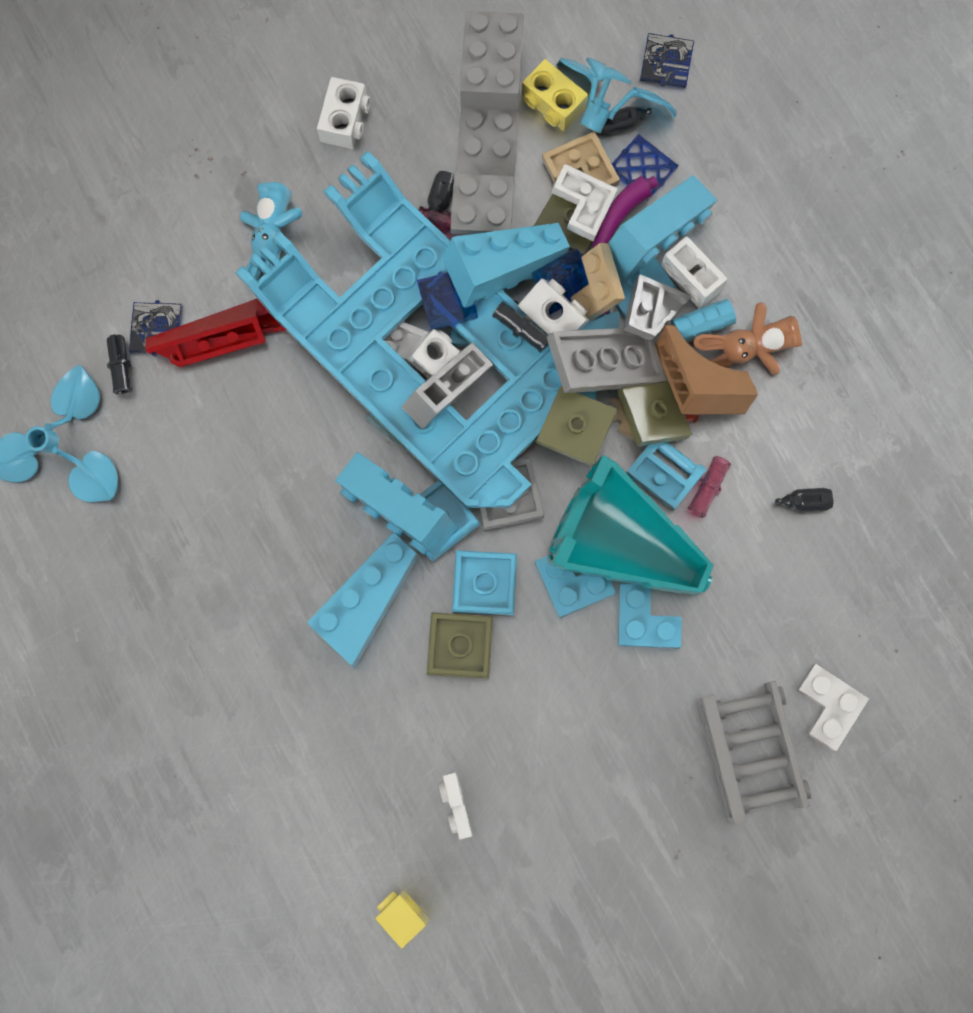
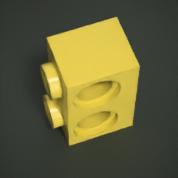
M546 59L522 82V99L525 104L531 109L536 108L544 115L545 120L551 126H558L562 131H565L587 108L588 94ZM544 86L548 89L545 91H540L536 88ZM566 104L569 108L562 109L558 105Z
M405 890L399 895L395 891L388 895L377 906L380 913L375 918L401 949L427 925L430 919Z

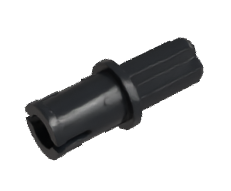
M113 334L107 338L109 355L107 368L111 370L113 393L124 395L133 391L129 373L131 361L127 360L124 336Z

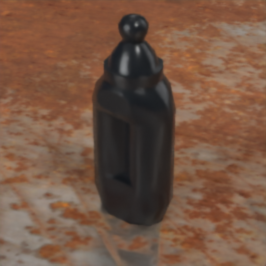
M633 106L621 108L616 112L612 120L607 119L601 132L602 134H612L632 128L641 122L646 115H651L653 111L651 108L645 110Z
M439 171L432 183L427 198L430 213L428 220L431 223L435 222V218L441 215L442 211L450 203L454 186V174L450 172Z
M808 488L794 490L782 499L777 498L775 499V504L777 506L782 504L788 509L798 512L827 511L833 508L834 500L831 489Z

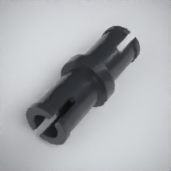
M504 301L499 304L492 317L513 331L512 335L514 337H521L541 353L548 345V335L531 323L532 319L527 315L523 317Z

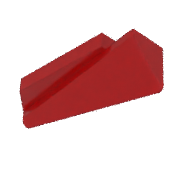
M256 298L148 337L145 343V350L149 354L154 352L170 360V363L183 367L266 342L264 333L286 331V329L273 318Z

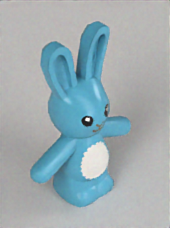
M279 182L258 184L259 201L256 206L257 215L243 211L239 216L242 222L256 227L251 235L253 251L251 257L256 254L264 263L266 260V265L270 269L273 265L259 250L263 246H267L280 261V254L283 250L276 246L273 242V237L278 232H281L280 228L302 217V210L298 207L287 211L292 193L287 186ZM249 260L246 269L258 281L261 270L257 269Z

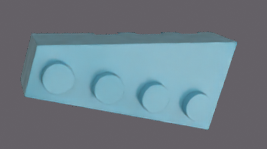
M694 175L623 223L608 244L621 284L646 264L650 263L663 250H668L680 236L682 238L687 236L695 228L696 223L702 225L713 214L710 209L717 202V199Z
M559 223L452 237L443 257V262L461 303L466 308L473 305L474 301L483 298L485 300L494 296L495 292L504 288L511 289L525 279H534V272L564 257L570 245Z
M356 452L335 480L342 487V490L339 492L352 503H355L357 499L365 504L362 509L375 520H378L380 516L389 522L386 527L390 531L394 532L398 537H401L403 533L412 539L409 544L423 555L428 551L436 557L458 528L445 511L439 507L435 508L420 494L416 493V495H413L414 492L396 478L391 479L385 470L359 452Z
M393 532L307 622L314 631L355 669L366 648L374 638L375 632L383 618L386 617L395 597L418 560L416 552Z

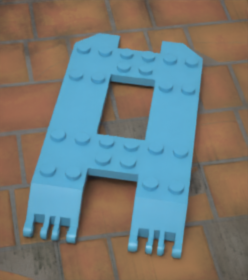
M366 151L360 157V161L373 173L368 180L355 165H351L347 171L360 184V187L358 188L346 174L342 173L338 180L352 195L345 200L333 185H329L323 193L337 207L358 237L381 258L372 268L339 297L315 273L292 242L281 232H278L273 237V242L286 253L280 261L267 246H263L259 251L273 267L270 269L254 254L250 261L265 275L256 281L244 266H241L235 274L251 290L273 318L466 508H510L532 485L511 464L538 438L558 390L562 386L549 344L540 353L521 337H514L512 335L513 331L492 317L502 301L506 302L508 306L523 317L527 315L503 290L495 292L494 296L485 300L481 298L474 301L473 305L465 309L474 308L477 318L459 322L445 309L446 307H443V304L439 303L438 298H434L435 291L432 288V293L428 298L431 297L429 302L433 303L436 312L443 314L452 323L450 325L469 344L473 343L493 364L492 366L508 381L467 421L450 405L423 430L401 407L413 392L426 381L384 340L424 303L419 283L435 279L427 286V289H429L436 283L445 282L441 277H445L447 280L446 276L450 278L443 262V257L450 240L403 196L381 163L370 152ZM444 285L442 294L456 291L454 285L452 287ZM457 292L454 295L444 297L447 302L450 299H455L450 301V305L447 303L448 310L457 311L460 307L464 308L460 299H458ZM531 320V323H533L535 326H537L539 329H541L544 333H546V332H545L541 327H539L533 320ZM596 391L577 392L596 400Z

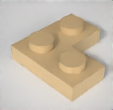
M595 131L542 154V160L554 183L564 164L613 187L619 185L620 179Z
M599 243L581 257L589 285L571 297L572 301L574 299L577 300L588 311L585 316L590 321L595 320L625 299L608 243Z

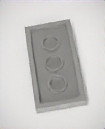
M624 328L553 331L547 336L564 393L621 389L622 387L666 382L667 379L653 339L649 341L624 331Z

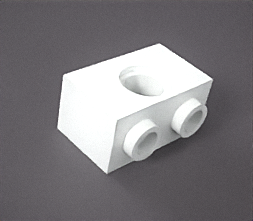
M541 279L518 305L548 335L553 331L582 330L590 321L585 316L588 311L577 300L574 299L570 302L563 296L566 290L554 279L550 282ZM559 302L563 307V314L559 319L554 320L549 315V308L553 303Z

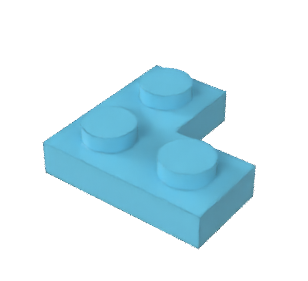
M548 556L535 561V565L559 619L616 594L611 581L606 580L605 577L588 574L575 577L573 572L564 571L550 565L547 562Z
M620 584L618 646L680 649L682 617L652 616L651 589L644 588L642 584Z

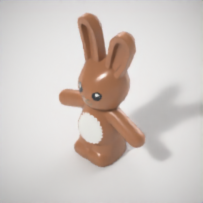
M760 302L755 306L751 331L736 329L726 335L700 334L694 337L692 344L696 349L702 351L722 349L723 353L710 359V361L725 368L733 363L743 364L749 362L757 355L772 375H777L781 368L770 352L800 347L802 339L798 321L794 316H788L779 321L764 325L767 306L765 303Z

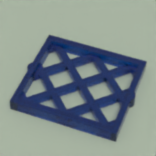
M640 134L622 150L621 154L612 163L619 179L626 185L631 184L635 180L632 179L631 171L641 170L642 176L646 180L648 179L646 178V170L656 169V179L659 186L651 191L652 196L665 185V182L679 167L678 164ZM635 144H639L640 152L629 153V150ZM643 145L650 150V152H644ZM644 156H654L655 165H645ZM630 157H640L641 166H631ZM622 158H626V167H616ZM659 158L667 164H659ZM670 168L669 173L665 177H660V169ZM627 171L628 178L620 172Z

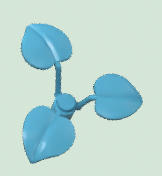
M587 57L586 61L591 68L566 58H560L556 64V67L568 66L584 74L590 80L592 85L589 100L586 104L587 109L580 123L596 132L601 133L607 119L612 120L616 112L632 97L646 98L664 105L673 119L677 115L676 109L669 102L653 92L633 87L612 110H609L611 104L603 99L611 79L631 84V80L618 70L607 67L604 63ZM598 80L604 81L599 96L595 97Z
M78 365L68 371L60 379L52 392V410L58 415L66 416L65 418L51 424L46 423L44 428L39 426L32 427L27 431L26 435L12 432L0 439L1 480L9 482L29 480L36 474L39 466L34 455L38 454V452L44 454L53 452L77 465L70 472L68 483L71 492L78 499L87 502L111 501L115 497L118 488V474L112 460L103 453L90 451L81 462L78 458L58 448L59 437L53 431L54 428L70 422L72 416L80 420L87 419L98 408L100 402L99 390L84 367Z

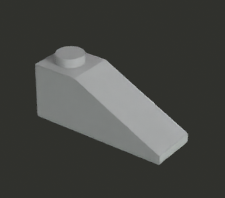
M471 343L416 389L401 408L423 430L491 368L493 364Z

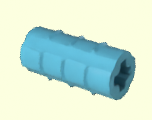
M728 299L711 303V305L698 308L693 312L684 313V315L672 319L671 325L676 326L684 340L689 342L697 335L710 334L736 324V315L731 302Z

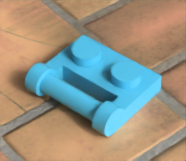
M664 442L648 445L626 474L674 511L703 476L707 468L702 464H695L671 444ZM659 450L689 473L690 477L686 480L657 458L654 453Z

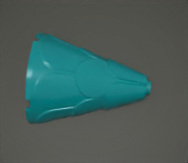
M605 455L601 456L587 473L586 478L589 480L583 483L581 488L578 487L569 502L548 550L554 553V555H549L547 562L564 571L605 577L606 580L642 584L647 589L690 595L706 592L712 582V576H710L714 567L712 562L679 525H674L652 498L646 495L615 461Z

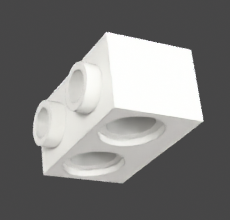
M331 77L317 125L320 142L354 149L356 139L360 140L362 136L363 122L361 120L363 113L367 114L370 107V96H367L365 84ZM349 98L354 99V101L351 103L343 102L344 100ZM338 125H348L344 129H336Z
M687 236L664 255L662 268L684 293L690 295V299L698 308H703L722 292L727 277Z
M433 329L426 333L405 361L428 380L461 351L451 344L452 339L446 333L440 330L437 332ZM428 345H432L437 349L438 357L436 360L428 356Z

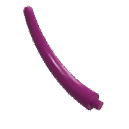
M643 176L638 177L616 196L597 232L592 249L599 243H609L625 217L640 203L652 197L651 190L659 186L654 176L646 180Z

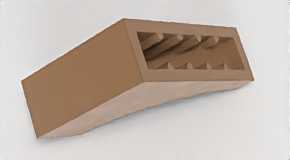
M665 325L655 343V347L681 413L745 414L758 396L747 371L725 368L711 362L696 352L684 340L676 326Z

